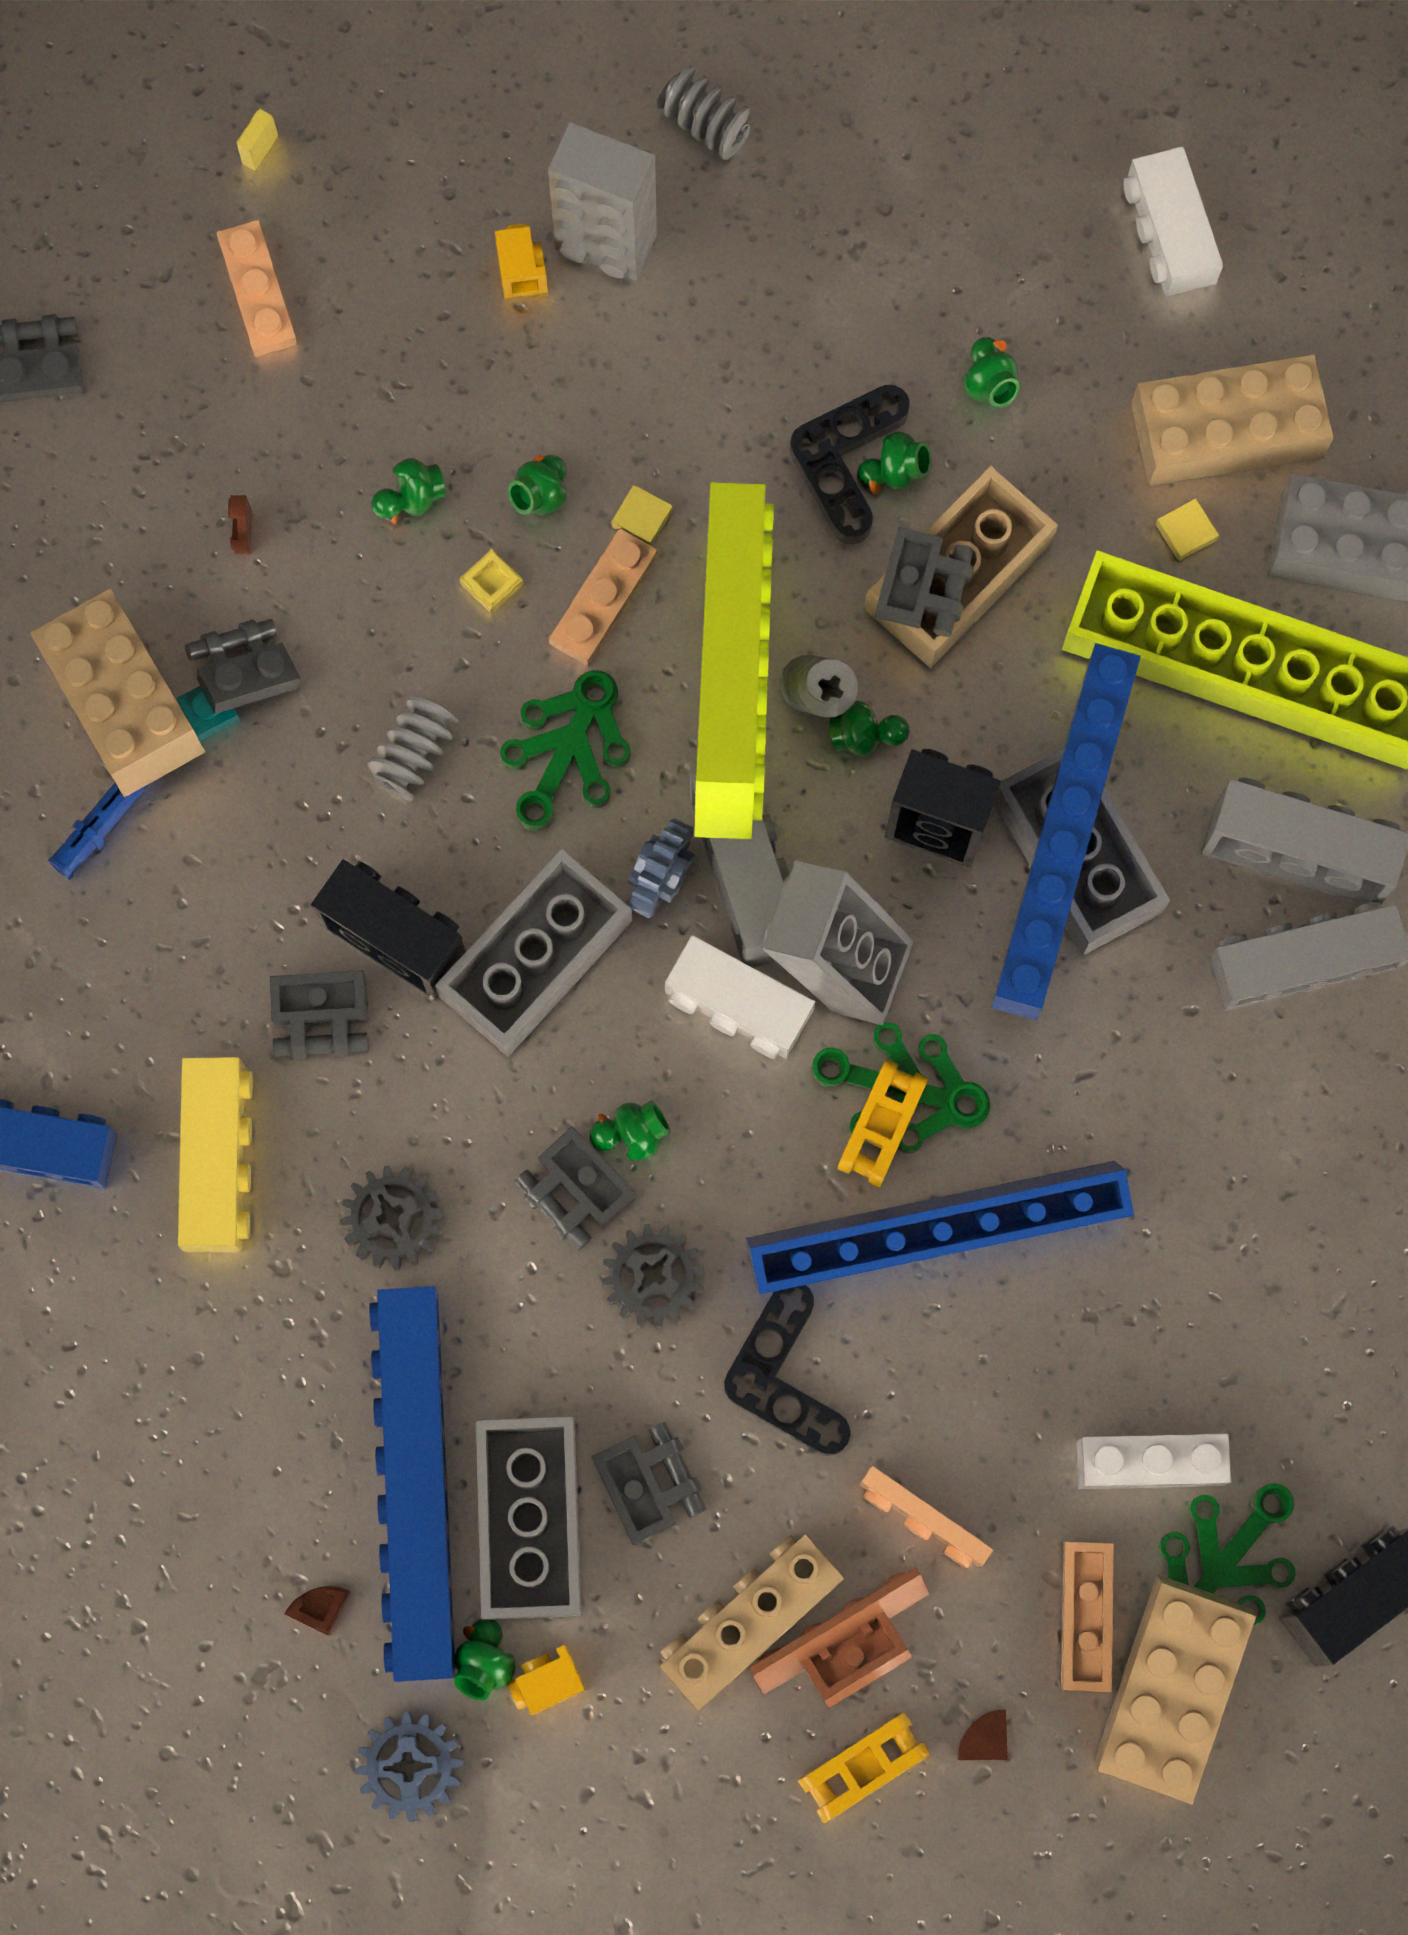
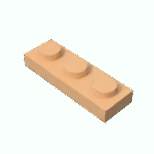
M259 220L216 232L254 356L258 357L298 345Z
M619 528L549 637V644L589 666L657 559L658 549Z
M871 1466L859 1484L867 1490L863 1498L885 1513L892 1507L904 1515L907 1519L903 1525L908 1530L925 1541L932 1535L947 1545L943 1553L966 1569H968L971 1563L977 1567L983 1566L994 1550L874 1466Z
M1063 1542L1061 1690L1112 1692L1114 1543Z

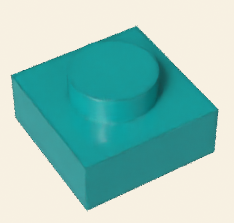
M201 686L176 698L199 741L240 721L234 708L214 714Z

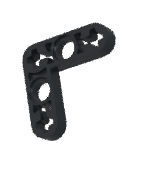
M896 385L880 386L799 426L791 436V458L833 534L845 544L854 545L861 543L869 536L873 515L871 508L841 456L898 429L905 423L908 418L910 401L907 393ZM883 400H887L890 405L898 403L896 415H891L888 410L875 415V426H871L869 416L881 410ZM853 417L861 423L863 429L858 435L847 437L838 431V422L843 418ZM824 428H829V434L835 446H831V440L828 438L818 444L816 454L812 455L808 449L801 451L803 439L808 438L811 443H816L825 438ZM826 474H835L843 480L844 487L838 493L827 494L821 490L818 482ZM846 500L847 509L853 518L862 517L859 529L854 530L851 525L842 526L845 520V512L840 504Z
M806 1285L774 1291L726 1375L724 1381L725 1394L728 1400L738 1408L816 1453L824 1456L836 1455L847 1446L851 1436L847 1420L840 1413L776 1377L812 1313L814 1296ZM794 1291H798L802 1294L800 1302L806 1308L803 1312L794 1310L786 1324L796 1328L792 1334H789L780 1324L766 1321L770 1313L779 1319L785 1305L779 1299L781 1295L791 1296ZM764 1331L776 1332L783 1341L782 1351L774 1357L767 1358L762 1356L755 1347L756 1338ZM747 1373L753 1374L755 1376L753 1385L765 1393L768 1383L778 1388L768 1398L765 1412L755 1408L761 1399L754 1394L747 1393L744 1398L736 1395L737 1386L732 1382L736 1376L744 1378ZM782 1396L794 1397L801 1406L799 1418L792 1423L780 1422L773 1413L774 1403ZM809 1407L819 1411L813 1418L815 1422L822 1426H827L830 1421H834L839 1425L836 1431L842 1437L839 1443L831 1441L827 1447L819 1443L821 1434L811 1427H808L806 1436L796 1431L806 1421Z

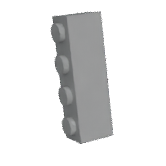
M1372 902L1355 908L1353 910L1354 915L1337 918L1335 912L1326 913L1311 918L1309 920L1310 925L1293 929L1291 923H1285L1266 929L1264 931L1265 936L1248 940L1247 934H1239L1221 940V947L1215 949L1210 957L1224 1010L1403 968L1408 963V940L1397 904L1382 908L1381 902Z

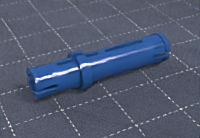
M114 783L83 821L76 820L71 826L74 831L47 862L61 875L71 880L74 873L95 849L101 850L106 844L103 839L150 784L124 798L120 789Z

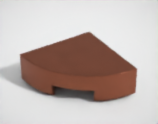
M230 495V498H228V518L233 519L232 537L230 538L231 548L235 554H250L251 506L246 495Z
M334 1586L312 1589L296 1598L284 1614L329 1636L351 1591Z
M1006 1709L986 1713L969 1726L960 1741L957 1760H1008Z

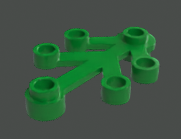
M599 670L585 672L576 680L573 691L543 701L529 700L522 706V723L530 730H540L545 727L549 717L576 710L569 725L522 741L511 739L506 741L501 747V760L511 770L521 769L527 764L529 758L556 749L536 790L524 793L517 801V818L524 828L539 831L551 823L554 815L551 801L574 757L584 782L583 798L585 802L593 808L603 807L609 802L611 796L610 786L606 780L601 778L586 736L593 718H595L605 741L603 758L607 765L612 768L624 767L629 762L631 754L629 744L621 738L611 710L618 700V687L615 680L606 672ZM593 688H599L604 692V696L600 700L593 701L588 698L587 693ZM531 709H539L543 712L542 718L538 721H530L527 719L526 714ZM612 747H622L625 750V755L620 759L611 758L608 752ZM512 748H518L523 752L522 757L517 761H511L506 757V753ZM594 786H600L605 790V795L600 799H593L588 795V791ZM532 807H540L544 814L538 820H531L527 817L528 810Z
M890 1022L879 1025L873 1035L875 1047L879 1051L886 1053L892 1062L899 1064L897 1069L915 1076L916 1072L921 1074L901 1041L902 1033L899 1027ZM884 1030H890L895 1034L896 1041L891 1045H885L879 1040V1033ZM936 1034L927 1035L921 1040L918 1047V1055L924 1063L934 1066L946 1089L926 1084L917 1106L926 1104L941 1109L916 1125L913 1123L908 1124L906 1131L916 1133L918 1142L913 1146H906L901 1141L898 1149L903 1153H915L921 1148L924 1140L952 1124L963 1129L977 1127L985 1121L990 1111V1099L987 1092L974 1082L963 1081L946 1053L947 1044L945 1040ZM929 1042L937 1043L941 1048V1054L937 1057L928 1056L924 1051V1045ZM837 1048L821 1050L816 1054L812 1064L814 1079L821 1086L827 1088L838 1087L844 1082L872 1090L880 1073L879 1071L850 1064L847 1055ZM827 1062H833L839 1067V1073L835 1077H827L822 1072V1066ZM889 1086L886 1094L896 1096L892 1099L900 1103L903 1102L906 1096L905 1092ZM963 1098L972 1100L975 1110L969 1114L962 1113L958 1108V1101ZM862 1111L856 1113L851 1119L849 1127L851 1135Z
M1272 1483L1256 1491L1252 1501L1254 1511L1221 1552L1219 1550L1216 1519L1220 1512L1218 1502L1209 1495H1200L1190 1502L1188 1513L1197 1527L1202 1576L1193 1587L1214 1594L1218 1588L1269 1584L1276 1588L1289 1586L1294 1581L1296 1575L1295 1567L1285 1558H1276L1267 1564L1235 1567L1270 1523L1282 1522L1292 1514L1294 1498L1285 1486ZM1267 1495H1273L1278 1499L1279 1509L1276 1513H1269L1265 1510L1263 1501ZM1206 1501L1211 1505L1212 1514L1208 1519H1202L1197 1515L1196 1505L1198 1502ZM1168 1533L1161 1538L1158 1546L1160 1555L1166 1560L1168 1578L1189 1585L1185 1557L1190 1550L1189 1541L1181 1533ZM1170 1538H1176L1182 1544V1552L1177 1557L1171 1556L1166 1550V1543ZM1278 1563L1284 1565L1288 1571V1576L1284 1582H1278L1272 1577V1568ZM1244 1596L1237 1602L1244 1604L1247 1601H1252L1257 1605L1258 1615L1254 1622V1625H1256L1265 1617V1605L1256 1596Z

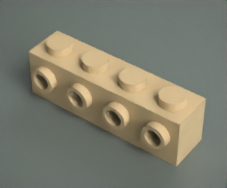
M806 1534L798 1541L792 1535H789L770 1553V1556L775 1560L771 1566L762 1574L754 1567L733 1586L739 1594L724 1607L718 1600L697 1619L703 1626L689 1640L681 1633L660 1652L666 1661L659 1667L697 1711H700L844 1579Z

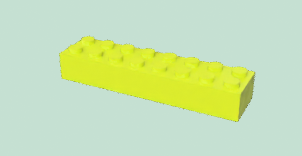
M710 483L694 837L752 839L753 820L762 821L768 687L767 678L759 677H768L769 641L760 640H769L770 605L761 603H770L771 569L763 567H772L773 533H764V531H773L774 504L765 503L766 484Z
M1096 551L1061 650L1090 659L1094 645L1097 643L1140 655L1136 676L1408 770V657L1107 553Z

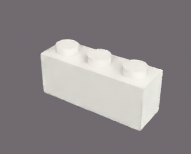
M1184 147L1132 159L1128 177L1124 178L1123 181L1124 191L1128 203H1135L1139 215L1136 221L1137 231L1143 244L1148 243L1152 254V257H1150V270L1155 283L1161 282L1166 297L1217 284L1223 263Z
M693 935L690 937L665 981V993L670 995L668 1001L672 1005L689 1014H693L695 1009L711 1018L709 1023L717 1030L729 1036H734L736 1032L753 1040L750 1044L753 1049L772 1059H775L777 1054L786 1059L788 1058L810 1019L815 1006V1001Z
M1228 1434L1082 1437L1076 1441L1078 1490L1222 1487L1231 1483Z

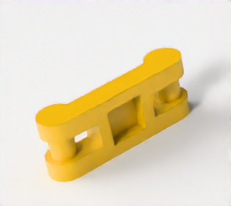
M888 1059L885 1060L837 1166L838 1170L849 1175L851 1171L868 1177L867 1183L878 1188L883 1183L929 1079L917 1072L913 1076L897 1069L899 1064ZM889 1086L906 1093L902 1103L885 1096ZM864 1142L881 1148L876 1161L860 1154Z
M905 1711L797 1780L805 1793L810 1791L820 1807L816 1812L823 1823L844 1812L931 1754L923 1741L918 1743L909 1729L912 1723ZM893 1738L902 1754L890 1762L880 1745ZM839 1773L848 1790L836 1797L826 1780Z

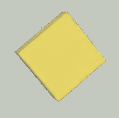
M261 109L255 112L236 142L242 164L254 171L257 170L278 137L273 115Z
M633 485L611 521L612 528L616 530L621 528L652 546L673 512V505Z
M1196 498L1158 518L1155 524L1178 562L1216 542L1219 537L1218 532Z
M493 549L459 578L460 584L491 614L524 585L523 578Z

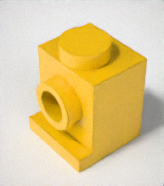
M517 223L505 227L504 230L494 231L504 299L548 293L541 241L532 243L530 226Z
M564 1644L556 1648L560 1658L551 1661L548 1653L521 1665L524 1675L515 1678L507 1684L518 1710L527 1707L530 1715H534L586 1691L567 1645Z

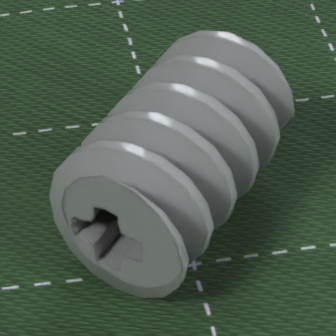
M689 65L681 73L679 72L674 75L664 86L656 100L655 108L658 110L664 109L665 116L671 120L677 119L678 125L684 130L691 129L692 136L697 140L705 139V146L712 151L718 150L719 156L722 159H730L740 150L750 134L751 125L746 122L750 109L744 106L735 114L733 109L737 99L730 96L723 103H720L719 100L723 93V88L718 85L707 93L706 89L709 84V78L704 75L695 83L692 82L696 68Z
M801 655L791 660L783 669L780 678V691L785 701L793 709L821 717H836L845 713L854 704L858 694V680L854 671L842 661L821 656Z
M411 696L406 700V707L410 712L401 711L398 713L396 720L400 727L392 726L389 728L387 737L390 742H382L378 745L377 752L381 758L373 757L368 761V768L373 773L374 779L390 792L408 801L415 799L414 795L407 788L408 783L423 786L425 783L416 770L421 768L432 771L434 768L433 764L427 759L426 754L442 755L444 752L435 742L436 738L439 737L446 740L453 738V735L445 727L446 722L460 725L459 720L444 707L419 696Z

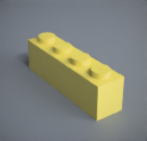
M239 1057L182 1058L178 1247L184 1252H242V1239H249L250 1213L249 1211H242L243 1192H250L251 1167L250 1164H243L244 1145H251L252 1122L251 1117H244V1100L252 1098L253 1078L251 1071H245V1065Z

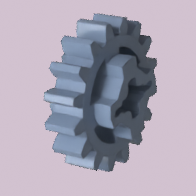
M673 818V820L669 821L667 827H664L660 837L653 834L650 840L645 842L628 880V883L636 886L629 903L633 911L650 919L651 916H654L656 909H659L662 900L670 903L673 897L677 896L695 857L694 853L687 850L691 843L689 841L694 833L693 827Z
M403 1712L402 1724L398 1726L391 1717L384 1718L386 1731L383 1734L374 1729H370L368 1732L369 1737L374 1742L372 1748L359 1747L358 1753L368 1758L367 1765L355 1768L356 1774L367 1775L369 1780L360 1788V1792L364 1794L374 1791L377 1797L374 1799L371 1807L377 1810L386 1803L390 1806L389 1819H396L401 1810H406L409 1822H414L417 1819L419 1808H423L425 1813L431 1817L436 1814L433 1803L435 1800L438 1799L444 1804H449L452 1801L449 1794L445 1791L447 1786H460L461 1780L452 1775V1768L464 1765V1760L452 1758L450 1753L459 1745L458 1740L444 1741L442 1737L448 1727L445 1724L439 1725L434 1730L429 1728L431 1715L424 1714L418 1724H413L411 1713ZM418 1734L430 1739L438 1748L440 1755L430 1756L419 1746ZM398 1735V1748L389 1759L378 1760L385 1744ZM406 1752H412V1758L415 1761L432 1763V1767L422 1768L421 1771L415 1772L413 1781H408L405 1772L388 1770L387 1768L388 1766L398 1765V1762L405 1761ZM442 1773L434 1790L424 1798H421V1785L430 1774ZM389 1777L400 1787L402 1799L391 1795L383 1787L379 1778Z

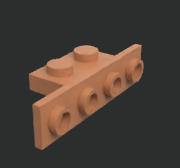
M915 1567L907 1573H897L885 1581L882 1588L865 1598H857L850 1601L842 1608L841 1613L824 1623H816L807 1627L798 1639L783 1648H775L763 1654L755 1665L748 1668L762 1694H767L801 1672L806 1671L826 1706L830 1708L912 1658L908 1648L889 1619L929 1595L920 1572Z

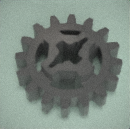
M384 1166L383 1177L379 1179L371 1171L366 1172L368 1184L364 1188L354 1182L351 1185L352 1190L357 1195L355 1200L346 1199L342 1201V1206L351 1212V1216L341 1218L340 1225L353 1230L344 1238L348 1246L360 1243L361 1246L358 1248L356 1256L360 1260H364L370 1254L374 1255L373 1266L377 1269L382 1267L385 1259L390 1260L395 1271L400 1270L402 1258L407 1257L414 1266L417 1265L418 1257L416 1252L419 1249L430 1254L433 1251L432 1246L427 1241L429 1236L441 1237L442 1230L433 1224V1220H439L444 1217L442 1209L431 1207L439 1199L436 1190L424 1193L423 1191L428 1183L427 1179L421 1176L414 1183L411 1182V1171L406 1167L403 1168L399 1177H394L390 1166ZM387 1188L404 1189L412 1193L413 1196L409 1195L403 1199L389 1195ZM372 1198L374 1204L370 1216L363 1219L361 1223L362 1210L366 1202ZM383 1201H386L389 1208H393L396 1213L404 1211L398 1217L399 1228L402 1232L401 1236L388 1223L380 1224L386 1220L384 1213L386 1210L382 1204ZM423 1213L422 1227L418 1235L412 1239L410 1232L414 1220L421 1217ZM382 1237L394 1241L398 1248H382L370 1241H376Z
M644 1224L643 1236L638 1238L629 1229L626 1231L628 1242L626 1246L613 1242L611 1245L612 1250L617 1255L616 1260L604 1259L603 1267L613 1272L612 1276L602 1279L603 1287L615 1289V1292L607 1298L609 1305L621 1302L623 1307L619 1314L620 1317L624 1320L632 1313L636 1314L637 1327L640 1328L644 1326L647 1318H654L657 1329H662L663 1317L668 1315L675 1323H679L681 1317L678 1309L683 1306L693 1311L695 1303L689 1297L690 1294L703 1293L704 1286L695 1282L694 1277L705 1274L704 1266L692 1265V1261L699 1255L698 1249L692 1248L685 1251L683 1247L687 1236L682 1233L675 1240L670 1239L669 1226L667 1225L663 1226L659 1235H653L650 1225ZM647 1246L663 1247L658 1254L642 1255L637 1251ZM678 1259L681 1260L685 1269L686 1277L683 1287L673 1279L672 1269ZM663 1264L664 1268L661 1274L664 1283L659 1285L653 1282L649 1287L646 1286L643 1289L645 1283L643 1270L647 1268L650 1271H654ZM623 1266L634 1274L635 1284L631 1287L628 1294L624 1291L621 1283ZM663 1297L670 1302L661 1307L652 1308L644 1306L648 1299Z

